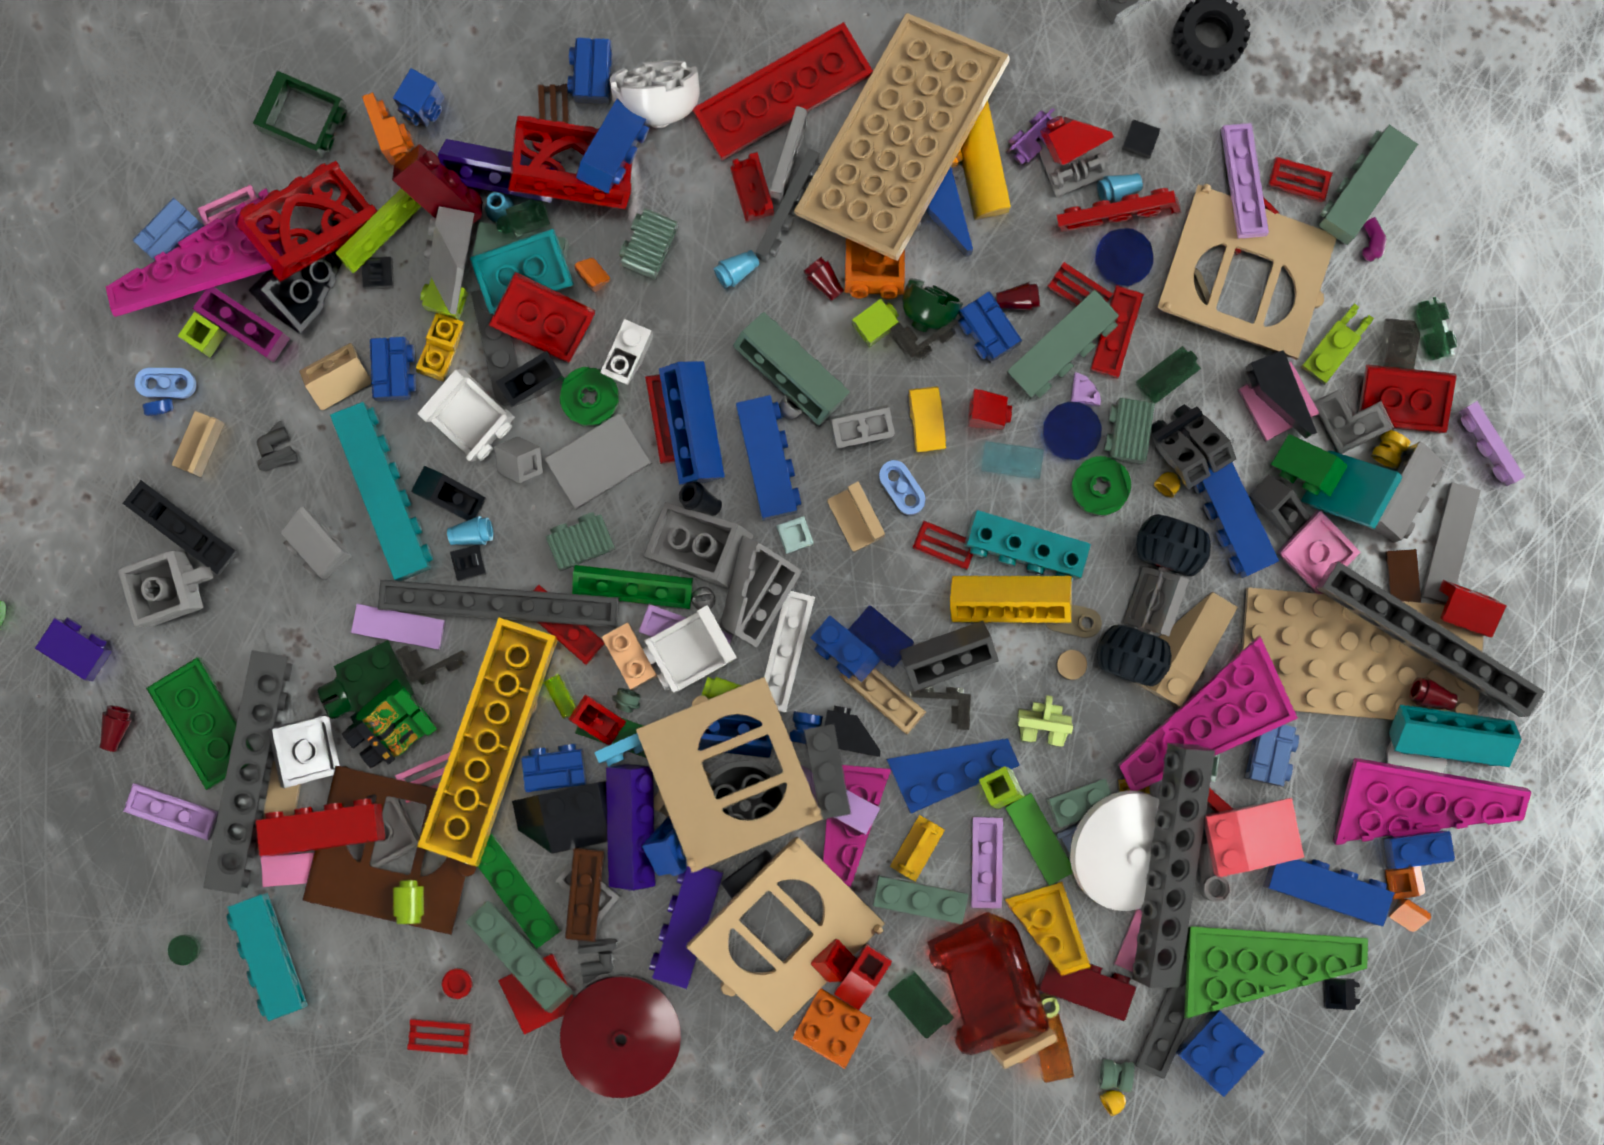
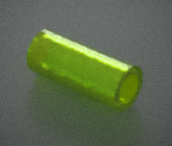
M557 674L543 683L562 718L565 719L571 716L577 706L562 678Z

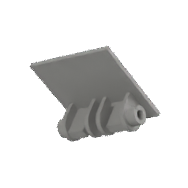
M1042 140L1038 141V144L1042 147L1039 155L1056 197L1103 180L1104 176H1111L1107 167L1109 165L1108 157L1106 154H1102L1099 146L1067 164L1061 165L1054 162L1047 145Z

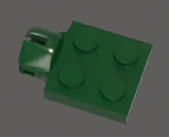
M388 640L333 666L336 671V678L320 686L317 690L322 704L336 697L339 698L324 706L327 715L331 719H336L349 712H359L395 679H398L411 695H414Z

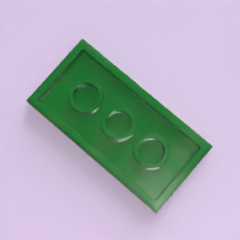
M197 657L146 689L204 788L209 790L226 778L237 720L200 657ZM247 739L246 744L248 748L255 751ZM250 763L244 764L241 767L240 771L249 766Z

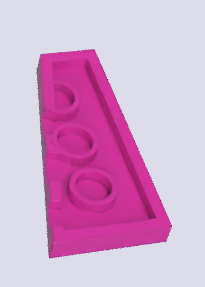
M842 765L846 790L878 807L891 769ZM835 817L828 818L826 821L823 862L847 886L851 887L871 827L867 834H864Z

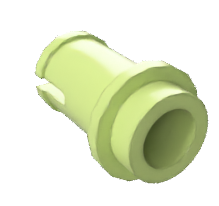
M1042 993L1035 999L1034 1008L1041 1016L1054 1017L1058 1014L1059 1004L1055 996ZM1051 1002V1007L1048 1010H1044L1045 1003Z

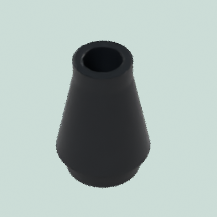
M688 482L680 490L679 501L687 510L715 516L722 508V502L699 482Z

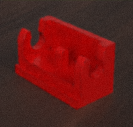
M758 152L749 154L748 159L739 161L738 158L734 159L730 170L746 223L774 215L773 203Z

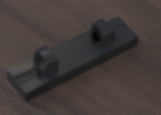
M140 480L122 503L206 567H210L217 575L223 572L228 563L237 554L236 550L142 480ZM205 537L204 545L196 549V546Z

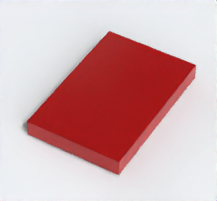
M514 272L489 321V326L570 363L595 315V310Z
M1366 365L1358 412L1378 402H1382L1394 428L1447 433L1457 375L1446 372Z

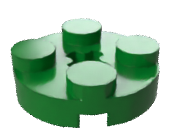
M590 367L578 368L568 374L562 383L560 391L561 407L570 420L584 427L597 426L604 423L613 416L619 405L618 387L614 379L600 373L601 369ZM588 389L590 392H597L593 404L581 401L585 397L584 390Z
M1096 456L1084 461L1074 472L1071 482V492L1076 504L1085 513L1096 516H1106L1118 511L1127 501L1131 491V478L1127 469L1121 463L1106 456ZM1097 478H1101L1102 482H1108L1109 487L1105 489V494H1100L1099 491L1094 490L1093 486L1097 484Z

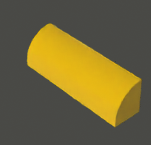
M987 100L961 147L964 158L962 166L974 220L1008 214L1011 208L989 102Z
M952 576L950 594L952 622L1071 623L1072 576Z

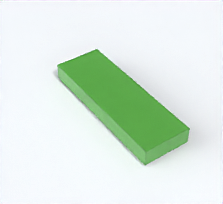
M1032 793L1004 807L1048 886L1073 873L1068 857Z

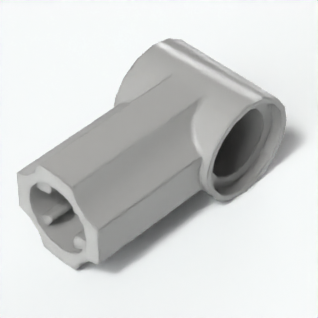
M1201 843L1198 861L1201 881L1199 885L1200 893L1210 901H1224L1231 893L1230 883L1227 876L1218 877L1214 875L1208 843ZM1213 880H1219L1222 885V890L1217 896H1211L1208 891V886Z

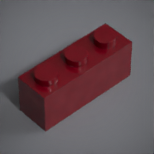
M419 144L394 164L392 180L434 218H437L439 206L474 213L473 223L481 218L483 201L480 195L463 184L460 177L453 170H448L440 163L439 158L434 152L427 151Z
M1046 959L1036 987L1039 991L1125 1022L1137 988L1130 984V977L1116 972L1110 977L1101 973L1102 967L1089 963L1090 967L1061 976L1049 959Z

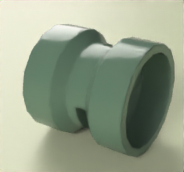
M1103 1058L1099 1077L1100 1089L1110 1090L1113 1087L1119 1088L1121 1092L1131 1093L1134 1081V1063L1124 1061L1118 1064L1111 1059Z

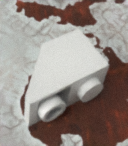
M624 319L600 373L628 385L642 364L654 337L652 330Z

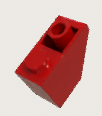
M865 943L845 978L835 990L834 995L860 1010L883 978L892 960Z

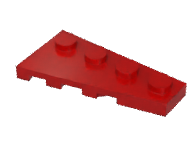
M1160 188L1151 191L1149 196L1139 197V194H1131L1122 197V201L1110 204L1109 200H1103L1093 203L1092 208L1082 210L1080 206L1066 208L1063 210V214L1057 215L1058 226L1062 231L1100 226L1103 224L1102 219L1107 218L1111 223H1119L1131 219L1132 214L1150 218L1156 217L1157 213L1164 209H1170L1171 214L1181 213L1180 202L1174 190L1169 191L1168 188Z

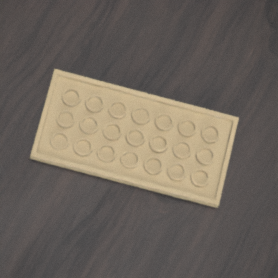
M906 13L794 210L796 216L898 261L1010 61L1009 55Z
M1246 588L1241 651L1258 635L1261 636L1294 711L1394 720L1399 705L1449 711L1441 708L1418 706L1415 704V701L1410 699L1409 694L1413 682L1418 677L1423 679L1428 677L1448 691L1457 694V704L1449 712L1478 716L1479 691L1325 594ZM1402 601L1480 651H1483L1484 635L1445 622L1440 618L1445 605Z

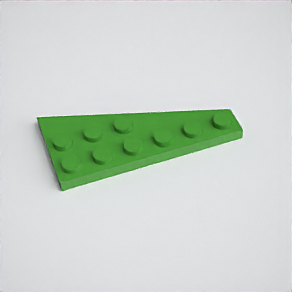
M1188 927L1185 1018H1191L1203 1013L1220 1010L1239 1003L1249 1002L1297 987L1314 984L1322 980L1367 969L1368 938Z

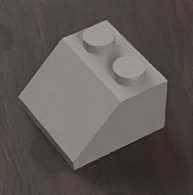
M303 506L297 510L281 532L287 539L283 544L294 556L298 553L306 561L303 567L314 578L319 576L326 580L352 557L317 515Z

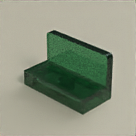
M914 970L888 992V996L924 1038H929L942 1025L947 1026L954 1019L951 1012Z

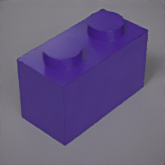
M66 617L65 620L54 618L35 649L83 680L94 681L112 653L110 649L105 647L107 641L94 633H91L90 636L80 631L82 625L71 618Z

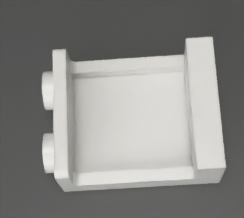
M464 369L454 370L417 413L425 422L431 421L466 453L467 456L465 458L469 462L477 461L478 459L480 461L484 460L493 450V447L490 445L497 437L502 439L511 430L512 425L510 423L515 418Z
M708 605L659 634L644 640L647 645L643 649L651 665L656 662L662 672L657 675L665 691L671 688L674 694L737 659Z

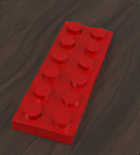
M843 22L700 103L692 111L721 161L791 122L796 106L805 108L809 112L870 77L873 70Z

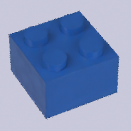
M1220 1010L1209 1012L1182 1041L1176 1052L1183 1061L1223 1097L1227 1095L1265 1053Z

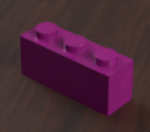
M215 287L206 289L192 308L273 363L290 340L282 331Z

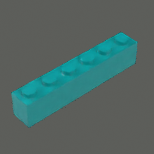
M361 402L330 414L394 580L403 581L431 570L430 561L434 560L428 544H422L419 534L423 533L418 518L416 516L412 517L408 507L412 505L407 490H401L397 479L401 478V474L395 461L390 463L386 452L391 451L385 435H379L376 425L380 421L374 407L369 408L367 404Z

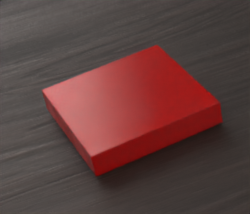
M552 953L544 957L543 959L568 985L554 954ZM513 974L498 980L524 1035L563 1016L574 998L572 993L558 1008L550 1013L538 1003Z

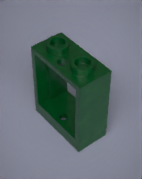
M277 70L253 124L260 132L323 158L325 152H330L334 145V133L337 126H341L346 119L347 106L342 98ZM290 90L332 107L316 144L274 127Z

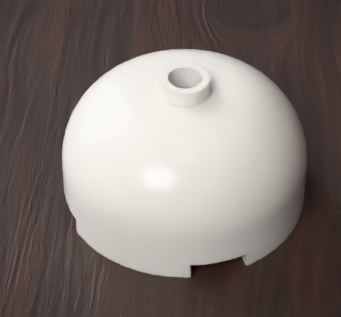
M662 60L642 63L643 67L635 68L631 72L623 68L610 77L613 103L616 99H619L628 110L640 117L646 118L645 125L652 126L653 128H663L683 119L695 108L699 99L700 86L697 67L687 68L685 61ZM655 70H660L661 76L656 77Z

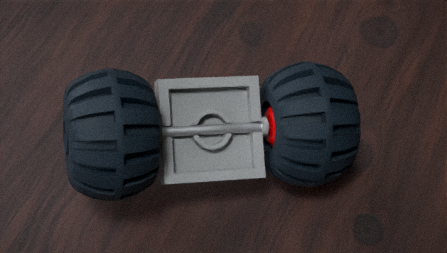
M1160 514L1152 515L1148 518L1137 534L1136 548L1138 557L1144 562L1159 568L1158 570L1147 567L1142 568L1128 607L1124 623L1138 628L1134 629L1120 624L1111 626L1103 634L1097 649L1098 664L1102 670L1122 679L1146 686L1157 685L1168 673L1171 666L1172 654L1169 643L1159 637L1148 634L1152 631L1170 636L1189 579L1171 574V572L1183 576L1196 575L1209 560L1211 550L1210 537L1204 529Z

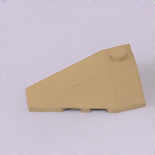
M1211 592L1174 624L1170 636H1159V638L1169 643L1172 654L1171 666L1164 678L1155 686L1136 684L1171 706L1180 708L1198 681L1238 607L1216 593Z

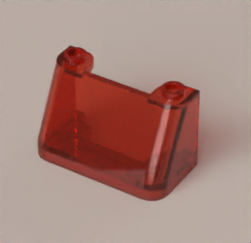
M986 912L927 942L930 949L929 959L934 968L948 973L964 1024L958 1027L957 1035L955 1036L956 1045L963 1054L975 1055L1038 1036L1049 1030L1048 1018L1021 937L1012 922Z

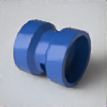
M794 711L792 721L795 723L794 727H796V730L790 731V740L807 744L804 730L822 726L823 717Z

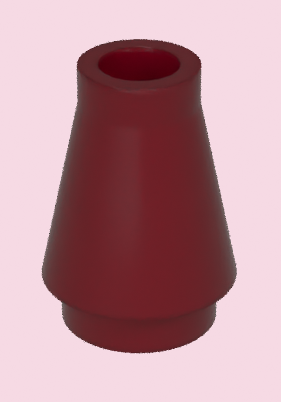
M822 256L803 271L807 275L805 279L826 295L830 301L845 291L840 285L829 261H825Z
M1030 282L1005 291L996 292L997 303L1001 309L1033 311V308L1040 307L1037 283L1030 284Z
M1418 677L1413 682L1409 694L1410 699L1415 701V704L1418 706L1441 708L1449 711L1455 708L1458 700L1457 694L1448 691L1428 677L1424 679Z
M109 705L106 712H102L101 742L99 746L101 749L111 752L118 750V746L132 721L130 710Z

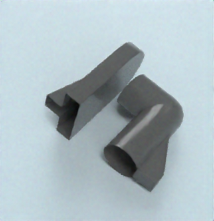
M282 421L277 422L267 434L257 439V447L262 457L257 461V465L261 471L297 461L298 457L290 446L276 452L273 451L272 446L289 439Z
M600 939L595 942L578 940V954L594 952L599 954V961L581 963L583 984L589 983L601 974H608L613 971L612 951L609 950L618 947L617 939Z

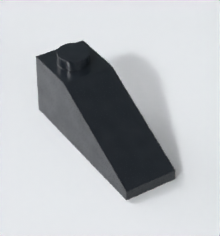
M1284 350L1253 361L1245 367L1247 370L1244 373L1246 383L1250 389L1254 388L1256 395L1305 439L1317 433Z

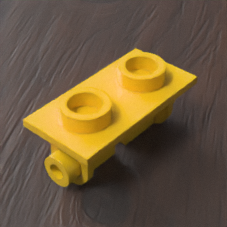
M919 815L889 867L916 882L945 829Z

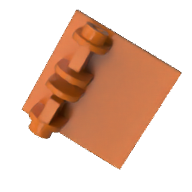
M821 988L813 999L803 1020L795 1030L793 1039L845 1069L872 1018Z

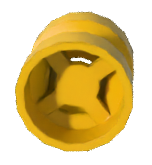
M1389 430L1381 435V443L1373 449L1371 457L1384 466L1397 469L1401 463L1400 456L1408 450L1411 441L1404 435Z

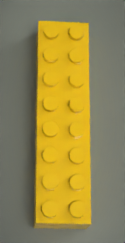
M498 617L417 847L479 867L558 641L556 636Z

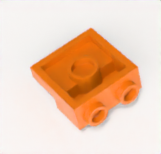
M372 92L362 96L381 151L392 166L415 146L405 124H399L395 116H391L383 99L378 101Z
M846 238L845 293H851V296L857 299L865 298L868 294H880L884 299H894L898 295H903L905 284V249L897 261Z

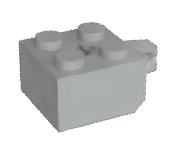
M184 551L162 553L118 569L134 627H153L203 609L198 584L213 579L210 567L193 569L188 553Z

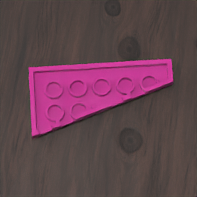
M267 188L259 192V197L250 203L257 204L264 200L269 194ZM244 202L235 207L236 211L224 219L217 218L179 241V246L169 253L161 252L154 257L156 261L143 269L135 268L106 286L110 310L114 317L271 270L272 267L244 232L240 231L237 227L240 211L246 204ZM269 218L256 223V226L262 233H278V230L270 231L264 228V224L269 225L272 223ZM270 242L278 254L282 256L283 252L280 242Z
M1258 635L1118 764L1130 791H1138L1162 780L1164 757L1168 743L1197 744L1214 750L1216 756L1298 719L1261 636Z
M1354 758L1333 842L1335 845L1346 844V841L1362 840L1364 842L1374 840L1376 837L1391 835L1393 837L1438 832L1443 828L1455 827L1456 829L1468 828V825L1487 823V825L1521 821L1525 818L1532 792L1524 787Z

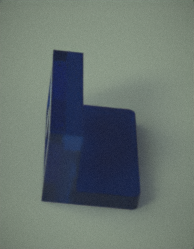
M868 606L848 629L872 649L881 661L892 670L902 659L899 650L914 645V641L872 606Z

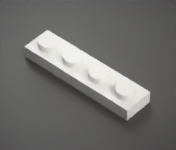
M790 591L782 605L764 676L778 711L785 713L815 600L814 596Z

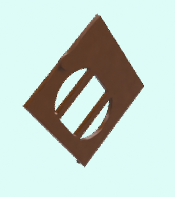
M336 765L326 805L342 803V808L352 807L353 801L365 799L374 794L376 795L375 804L382 805V814L388 796L425 804L427 808L421 828V837L437 789L350 769L347 766ZM375 842L365 843L360 862L353 857L348 846L314 851L303 901L396 922V916H393V887H399V881L418 880V886H424V915L421 916V923L406 925L452 935L466 876H471L476 871V866L447 857L437 870L422 877L420 873L426 850L419 847L416 849L409 875L372 867L370 863Z

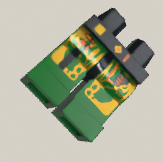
M395 679L359 712L357 711L350 716L353 723L342 733V736L353 749L364 740H367L370 745L359 754L369 768H373L383 760L389 765L395 760V757L405 752L412 743L424 734L429 736L437 728L432 718L414 700L398 679Z

